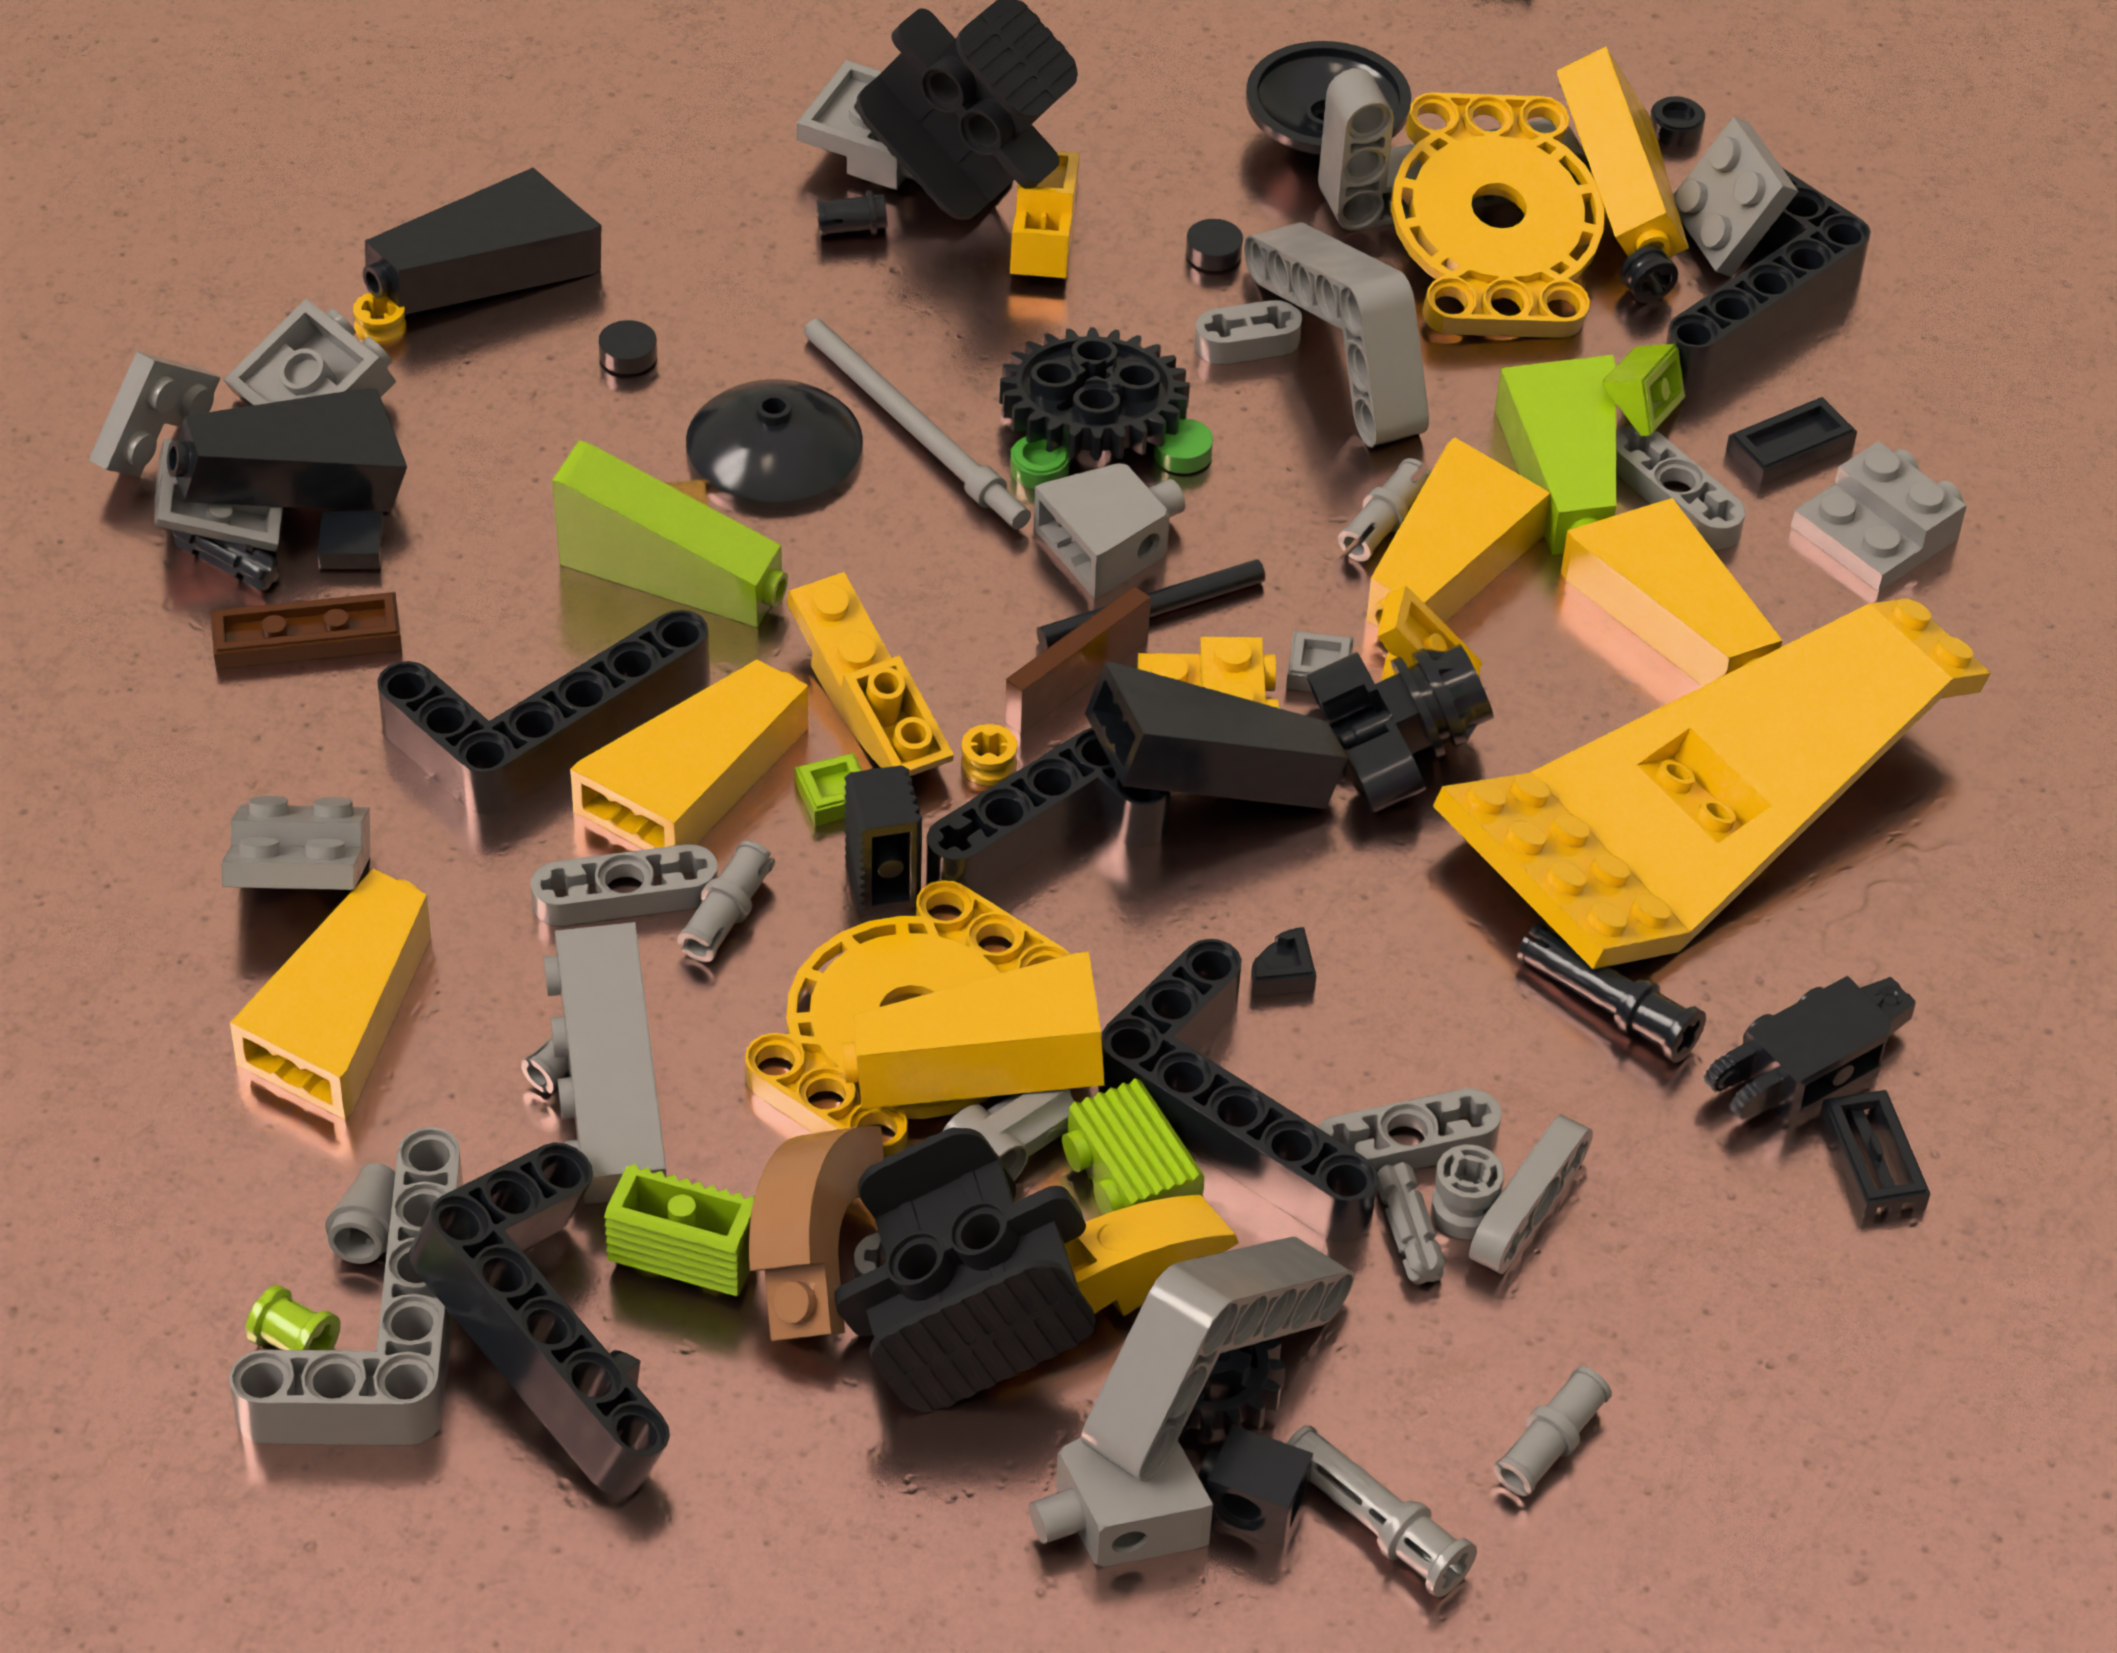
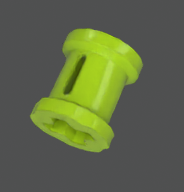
M276 1284L269 1287L254 1303L248 1315L245 1329L247 1331V1339L259 1346L271 1344L280 1350H333L339 1337L341 1321L337 1315L329 1311L323 1310L316 1313L294 1301L289 1289Z

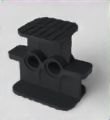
M996 0L968 23L956 38L931 11L924 8L916 10L892 32V42L901 53L874 80L866 85L857 96V112L866 127L870 128L875 137L887 147L892 156L896 157L901 166L912 175V178L922 186L926 194L937 203L936 205L950 215V217L957 220L973 218L1014 180L1026 189L1036 187L1058 167L1060 162L1057 152L1032 124L1074 86L1078 76L1076 62L1065 49V46L1053 36L1049 28L1045 27L1040 21L1041 19L1023 1Z
M952 1127L935 1136L932 1135L925 1138L924 1141L916 1145L913 1144L905 1148L904 1151L884 1158L883 1161L875 1165L873 1164L865 1170L858 1183V1192L861 1201L875 1218L886 1255V1264L841 1285L835 1291V1303L838 1313L855 1334L859 1336H874L869 1351L872 1363L906 1406L920 1412H932L933 1410L950 1407L961 1399H967L980 1390L988 1389L999 1381L1017 1375L1018 1372L1037 1366L1038 1363L1056 1357L1067 1349L1075 1348L1093 1333L1096 1318L1091 1305L1079 1290L1064 1245L1081 1236L1086 1229V1223L1080 1207L1065 1187L1058 1185L1049 1186L1014 1203L1016 1185L1013 1176L986 1138L980 1132L970 1128Z

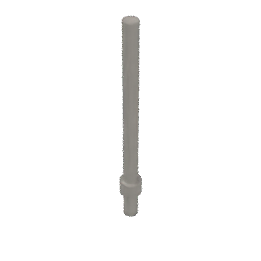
M813 319L807 324L804 330L805 337L965 483V492L982 508L991 507L1015 530L1023 528L1029 522L1031 512L1007 490V482L988 465L980 466L821 319Z

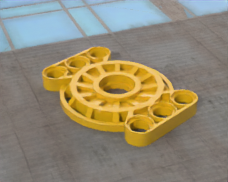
M1425 93L1416 97L1412 102L1405 130L1408 138L1416 145L1403 159L1392 188L1391 214L1396 234L1409 256L1427 274L1436 279L1427 290L1422 309L1424 321L1433 330L1448 335L1564 338L1575 335L1583 327L1589 311L1590 299L1582 286L1573 281L1578 279L1593 261L1604 232L1605 209L1596 182L1588 168L1567 146L1562 144L1569 124V115L1567 109L1555 99L1544 96ZM1425 113L1437 114L1444 119L1447 126L1442 129H1429L1420 123L1418 116ZM1479 115L1492 116L1498 120L1502 128L1497 131L1482 130L1477 127L1473 118ZM1533 117L1546 118L1555 125L1556 130L1551 133L1538 132L1529 125L1528 120ZM1420 160L1422 167L1416 180L1406 178L1408 171ZM1562 164L1576 176L1581 185L1576 184L1570 172ZM1483 195L1504 197L1515 203L1522 210L1524 218L1519 224L1510 228L1491 227L1480 221L1474 214L1471 205L1472 200ZM1402 198L1409 206L1407 219L1405 218L1402 206ZM1587 202L1591 206L1593 224L1585 222L1584 205ZM1590 243L1585 253L1576 261L1573 258L1576 249ZM1444 296L1454 297L1463 304L1465 310L1459 314H1448L1436 306L1435 300ZM1498 298H1507L1514 301L1520 307L1521 312L1513 316L1502 315L1492 307L1491 302ZM1558 299L1567 301L1573 305L1577 314L1567 318L1559 317L1550 311L1547 303Z
M947 880L932 882L923 887L917 895L916 916H896L862 923L838 933L819 946L799 968L788 993L786 1016L788 1034L769 1033L761 1035L753 1040L746 1049L745 1079L748 1088L755 1095L812 1133L875 1124L887 1126L895 1132V1136L883 1143L884 1158L892 1154L895 1155L907 1148V1119H927L956 1114L968 1106L983 1103L991 1097L862 1109L859 1082L846 1083L842 1043L855 1042L853 1014L1070 955V953L966 886ZM945 904L957 907L962 914L956 919L943 921L933 918L928 911L935 906ZM1000 936L1010 941L1012 946L1006 951L994 953L982 949L978 943L986 937ZM839 953L842 954L836 959H834L823 973L818 971L826 962L831 960L833 957H835ZM806 989L811 995L810 1012L798 1013V1004ZM773 1057L783 1058L793 1065L790 1071L777 1076L765 1074L757 1068L762 1061ZM833 1091L839 1094L844 1101L832 1109H819L812 1106L808 1099L817 1092Z

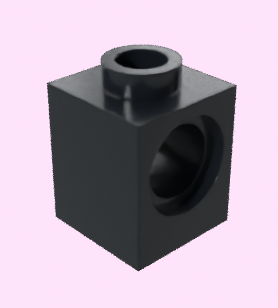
M1232 1425L1221 1450L1213 1447L1209 1448L1198 1475L1213 1503L1211 1523L1284 1549L1308 1496L1313 1453Z

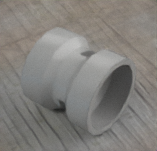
M1464 1144L1452 1147L1443 1153L1439 1159L1435 1175L1436 1188L1433 1191L1431 1202V1217L1435 1225L1444 1234L1456 1239H1473L1482 1219L1502 1193L1504 1167L1500 1159L1492 1151L1478 1145Z

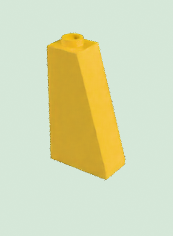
M1607 46L1557 70L1562 90L1612 230L1626 255L1629 257L1635 251L1646 246H1658L1663 249L1669 258L1688 249V243L1651 117Z
M1453 438L1446 445L1371 577L1366 621L1379 629L1386 595L1407 585L1445 623L1544 536L1550 492L1459 439Z
M1673 498L1567 530L1561 575L1564 579L1700 685L1704 686L1781 648L1783 640Z
M759 660L751 662L578 761L570 769L573 812L644 850L683 844L697 845L809 728L808 685L799 681L790 673L779 671Z
M373 868L230 1022L236 1065L346 1120L357 1104L431 939L427 894L421 892L409 881L396 880Z
M1089 952L1066 955L853 1014L855 1042L842 1043L846 1083L859 1082L862 1109L1104 1086L1101 1029Z

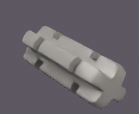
M1404 1162L1394 1166L1385 1165L1378 1171L1377 1188L1382 1202L1389 1206L1385 1209L1399 1253L1406 1256L1403 1264L1408 1279L1417 1285L1427 1281L1436 1282L1443 1277L1445 1259L1440 1245L1432 1240L1436 1237V1233L1422 1193L1415 1190L1419 1185L1413 1168Z

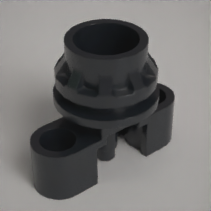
M1461 644L1445 651L1426 648L1417 650L1412 653L1414 665L1407 667L1401 656L1391 660V665L1395 675L1376 684L1372 680L1358 652L1306 675L1315 700L1325 720L1347 754V763L1373 813H1377L1426 790L1421 773L1412 756L1413 753L1428 747L1434 758L1439 759L1446 755L1443 741L1449 739L1455 748L1460 747L1468 742L1478 725L1494 719L1486 692Z

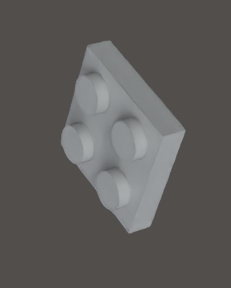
M1733 116L1673 195L1681 222L1716 272L1732 277L1798 193V190L1748 121Z

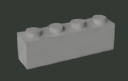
M635 922L555 930L556 955L543 957L547 996H561L563 1016L550 1017L554 1057L568 1056L570 1074L568 1078L558 1079L560 1111L562 1119L575 1118L577 1140H568L565 1143L581 1151L592 1165L593 1177L584 1194L585 1204L610 1202L626 1166L636 1163L639 1170L649 1167L652 1174L662 1170L666 1177V1162Z

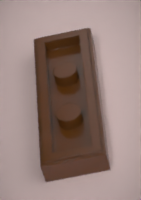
M1137 587L1129 589L1006 678L1005 723L1021 734L1099 677L1105 661L1118 663L1148 641L1151 597Z
M396 592L210 611L216 669L402 650Z

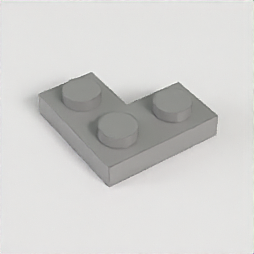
M136 351L89 461L105 470L141 477L145 466L155 454L157 439L164 423L182 427L185 416L209 412L213 405L214 392L221 377L198 366Z

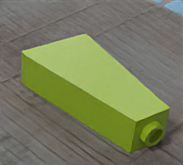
M1613 355L1500 369L1495 413L1519 474L1550 492L1544 537L1552 556L1564 554L1567 530L1615 516L1617 505L1616 403L1607 393L1602 381L1616 367Z
M581 440L577 442L552 479L560 565L757 628L770 607L776 608L782 602L788 585V574L782 571L781 545L600 448Z

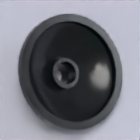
M1311 41L1283 47L1263 58L1249 75L1246 86V105L1256 125L1275 141L1292 150L1320 156L1326 92L1329 84L1337 75L1352 68H1362L1370 72L1393 111L1392 138L1406 124L1411 106V90L1402 72L1389 60L1371 50L1342 42Z
M783 379L747 382L716 395L694 415L686 435L687 461L696 479L708 491L719 498L735 505L757 510L780 511L797 509L816 504L831 497L845 487L854 477L860 466L863 454L861 427L855 415L843 402L815 386Z

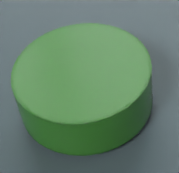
M1187 418L1179 420V432L1177 435L1165 433V445H1154V458L1162 468L1174 473L1187 474L1197 472L1205 468L1212 459V433L1207 426L1199 421Z
M1026 437L1018 440L1011 449L1010 472L1013 479L1020 485L1035 490V486L1068 477L1070 460L1068 448L1061 446L1052 452H1047L1046 439L1033 443H1028Z

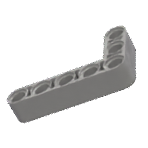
M1352 68L1343 71L1328 86L1318 175L1319 188L1336 220L1342 228L1350 231L1394 224L1391 214L1393 184L1403 159L1416 145L1409 144L1391 148L1394 123L1393 111L1374 77L1369 71L1362 68ZM1548 119L1528 122L1534 130L1541 133H1551L1556 130L1555 125ZM1568 124L1562 144L1567 146L1586 165L1590 172L1591 168L1584 148ZM1500 128L1490 129V130H1485V131H1497V130H1499ZM1420 160L1408 171L1406 178L1416 180L1422 167ZM1562 164L1570 172L1576 184L1580 185L1576 176L1564 164ZM1483 195L1474 198L1471 205L1475 209L1512 201L1501 196ZM1402 198V206L1405 218L1407 219L1409 206Z
M1303 222L1248 235L1244 243V255L1246 265L1253 280L1263 288L1343 330L1353 415L1357 431L1363 443L1368 447H1376L1425 433L1429 426L1428 403L1415 300L1411 285L1406 276L1401 271Z
M419 1128L409 1133L401 1141L398 1148L376 1351L259 1350L242 1356L233 1365L229 1374L237 1428L244 1437L252 1442L263 1444L414 1445L432 1438L440 1429L444 1411L452 1315L415 1272L410 1263L409 1251L433 1203L442 1195L463 1185L459 1143L453 1134L441 1128Z
M1295 1236L1178 1262L1169 1266L1159 1276L1149 1291L1082 1430L1081 1440L1083 1444L1139 1481L1145 1482L1160 1470L1172 1452L1220 1353L1321 1326L1329 1322L1349 1295L1354 1280L1353 1272Z

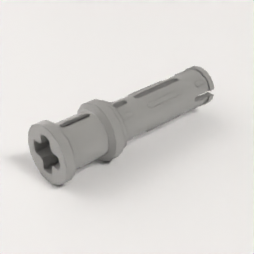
M1303 1426L1291 1436L1286 1444L1313 1453L1310 1482L1378 1536L1377 1544L1384 1556L1392 1561L1401 1559L1426 1579V1590L1438 1598L1451 1592L1464 1579L1477 1555L1475 1544L1466 1538L1458 1540L1431 1519V1509L1425 1504L1413 1500L1402 1501L1372 1477L1364 1468L1357 1465L1322 1437L1313 1426Z

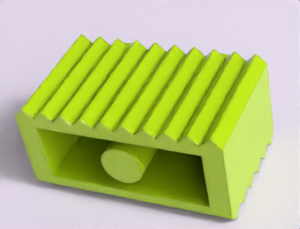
M1134 1078L1129 1084L1122 1083L1117 1089L1111 1087L1105 1094L1098 1092L1093 1098L1086 1097L1081 1103L1074 1101L1069 1107L1067 1133L1062 1136L1064 1153L1069 1164L1076 1172L1086 1170L1088 1179H1092L1095 1200L1102 1215L1139 1203L1169 1197L1201 1195L1203 1197L1205 1175L1141 1080Z
M636 1163L626 1166L604 1215V1218H606L605 1227H607L605 1233L607 1235L606 1244H608L606 1250L608 1252L607 1260L739 1296L750 1273L749 1231L754 1196L744 1199L740 1192L730 1195L727 1188L717 1191L714 1185L704 1188L701 1181L691 1184L688 1177L678 1181L675 1174L665 1177L662 1170L652 1174L649 1167L639 1170Z

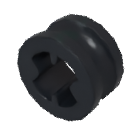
M1646 246L1635 251L1625 260L1621 267L1620 277L1625 286L1631 290L1636 300L1641 303H1651L1663 298L1674 288L1679 273L1674 263L1668 260L1663 249L1658 246Z

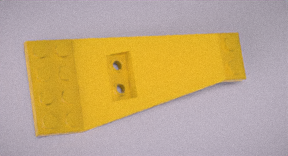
M1902 598L1899 600L1869 603L1530 773L1442 786L1433 807L1592 969L1677 953L1697 936L1940 699L1980 693L1991 672L1973 657V650L1965 642L1950 636L1931 619L1930 611L1919 602Z

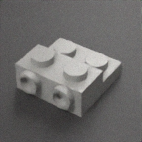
M846 60L798 120L797 141L846 156L847 174L897 190L905 178L914 179L901 166L896 157L892 156L887 147L875 137L870 128L866 127L856 108L857 96L860 91L882 71Z
M307 298L223 379L230 390L249 406L364 388L378 389L380 397H382L397 382L387 368L393 363V360L378 343L370 337H367L361 343L354 337L356 331L353 326L337 310L330 308L324 313Z
M1878 441L1840 465L1834 485L1796 508L1791 527L1879 592L1958 540L1967 505L1963 503L1960 491L1951 482L1940 481L1936 483L1919 471L1915 458L1904 449L1892 451Z
M280 796L253 797L248 800L249 805L241 804L231 819V847L221 862L222 887L355 889L370 858V807H353V801L343 797L319 798L314 800V806L288 805V799Z

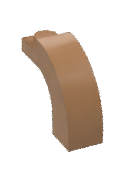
M858 1126L797 1135L782 1143L768 1160L760 1177L753 1201L749 1231L750 1271H765L771 1341L845 1333L844 1319L838 1313L835 1303V1291L841 1286L838 1259L840 1227L850 1203L855 1198H860L858 1183L861 1176L868 1167L884 1159L881 1126Z

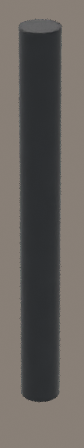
M1255 559L1146 593L1151 597L1149 618L1265 581L1264 567L1260 560ZM1106 606L1038 627L1037 638L1043 650H1047Z

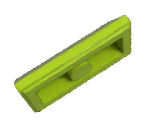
M1676 344L1637 346L1602 380L1607 393L1641 437L1650 436L1685 398L1679 350Z

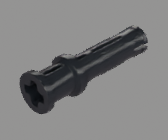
M1541 924L1535 925L1529 930V934L1537 939L1536 943L1527 937L1523 938L1517 953L1519 961L1531 965L1614 1015L1615 1023L1622 1032L1627 1035L1638 1033L1662 1047L1663 1055L1674 1063L1684 1059L1698 1042L1706 1022V1013L1698 1007L1692 1006L1686 1009L1661 994L1660 986L1650 979H1639L1634 982L1609 966L1592 969L1565 940L1549 932Z

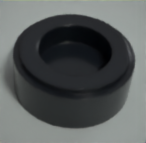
M1671 96L1657 101L1652 106L1650 117L1659 142L1670 146H1688L1696 143L1702 137L1705 112L1695 101L1685 97Z
M1205 219L1193 224L1187 232L1186 255L1190 262L1197 267L1209 271H1221L1235 266L1240 261L1243 235L1241 230L1233 223L1222 219Z
M623 320L608 325L599 335V357L601 363L607 369L619 374H636L647 370L657 359V337L654 330L650 326L634 320Z

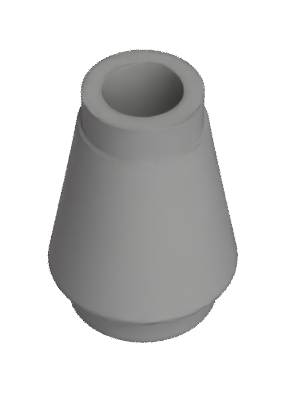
M370 1163L363 1166L359 1175L327 1217L325 1228L328 1235V1244L331 1250L341 1259L351 1263L365 1264L376 1260L380 1254L387 1251L395 1171L390 1167L380 1163Z

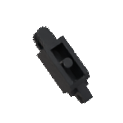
M1849 976L1825 988L1815 987L1805 993L1794 1005L1775 1015L1765 1014L1757 1018L1745 1031L1743 1044L1727 1052L1725 1056H1721L1710 1065L1703 1076L1705 1078L1704 1082L1715 1093L1717 1091L1720 1093L1722 1090L1726 1091L1728 1087H1733L1745 1080L1747 1085L1742 1087L1739 1092H1736V1096L1732 1098L1733 1101L1730 1103V1109L1741 1120H1747L1750 1117L1753 1118L1755 1114L1758 1115L1772 1108L1789 1124L1822 1106L1823 1099L1838 1097L1878 1075L1888 1037L1912 1019L1916 1001L1910 994L1903 991L1900 984L1892 977L1861 988Z

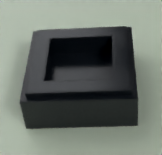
M322 511L317 553L319 569H380L384 534L383 511Z

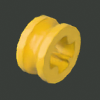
M367 293L359 297L353 305L354 329L358 338L363 341L370 337L378 344H387L400 338L406 330V320L404 319L405 306L398 307L387 296L377 299L371 293ZM375 316H384V319H375Z
M983 724L969 729L961 742V768L963 774L968 780L983 786H994L1014 774L1017 768L1016 754L1018 750L1016 737L1010 730L1001 725Z

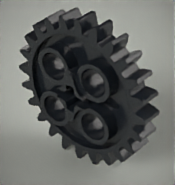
M1090 327L1087 336L1079 337L1075 331L1069 328L1066 329L1065 339L1059 340L1054 335L1046 333L1044 334L1043 346L1027 341L1025 342V353L1016 351L1011 353V364H1003L999 404H1003V418L1012 419L1011 429L1013 431L1027 430L1026 441L1028 443L1046 439L1047 452H1052L1064 446L1068 447L1069 458H1075L1081 450L1090 452L1094 461H1099L1102 451H1111L1117 459H1123L1125 448L1130 447L1142 455L1146 454L1147 442L1163 446L1165 445V433L1177 435L1179 432V420H1184L1187 417L1190 383L1185 382V368H1176V357L1174 355L1160 357L1161 345L1159 344L1142 348V336L1137 335L1128 341L1120 340L1119 330L1114 329L1107 337H1099L1096 328Z

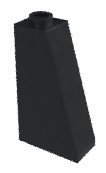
M530 168L365 240L363 280L372 296L377 299L387 296L398 307L405 306V314L591 275L601 270L602 225L535 168Z
M372 388L187 415L184 417L178 439L170 442L167 451L168 473L171 477H176L183 501L189 503L392 512L407 470V464L378 389Z
M1105 661L1085 711V715L1122 786L1327 809L1336 785L1342 782L1347 769L1348 756L1327 721L1119 663Z

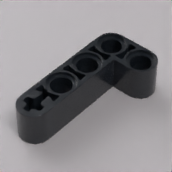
M1089 728L936 821L929 828L926 837V883L928 885L941 880L955 881L979 894L1095 820L1118 840L1129 846L1138 848L1150 847L1159 843L1167 834L1171 792L1122 786L1093 728Z

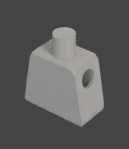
M1117 463L1035 486L1033 529L1095 599L1164 557L1168 548L1169 519L1184 512L1185 498L1181 488L1174 480L1168 479L1148 488L1128 465Z
M1080 1437L1065 1445L1058 1453L1056 1489L1058 1493L1029 1503L1032 1525L1043 1544L1078 1532L1092 1561L1102 1567L1198 1549L1209 1545L1213 1503L1178 1440L1160 1470L1152 1478L1143 1482L1083 1444Z

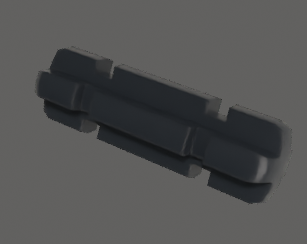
M172 530V534L175 536L174 543L177 547L192 555H197L200 552L198 558L237 579L242 578L244 575L242 582L257 590H268L272 582L277 581L280 571L277 569V559L258 549L252 553L254 547H251V545L236 544Z

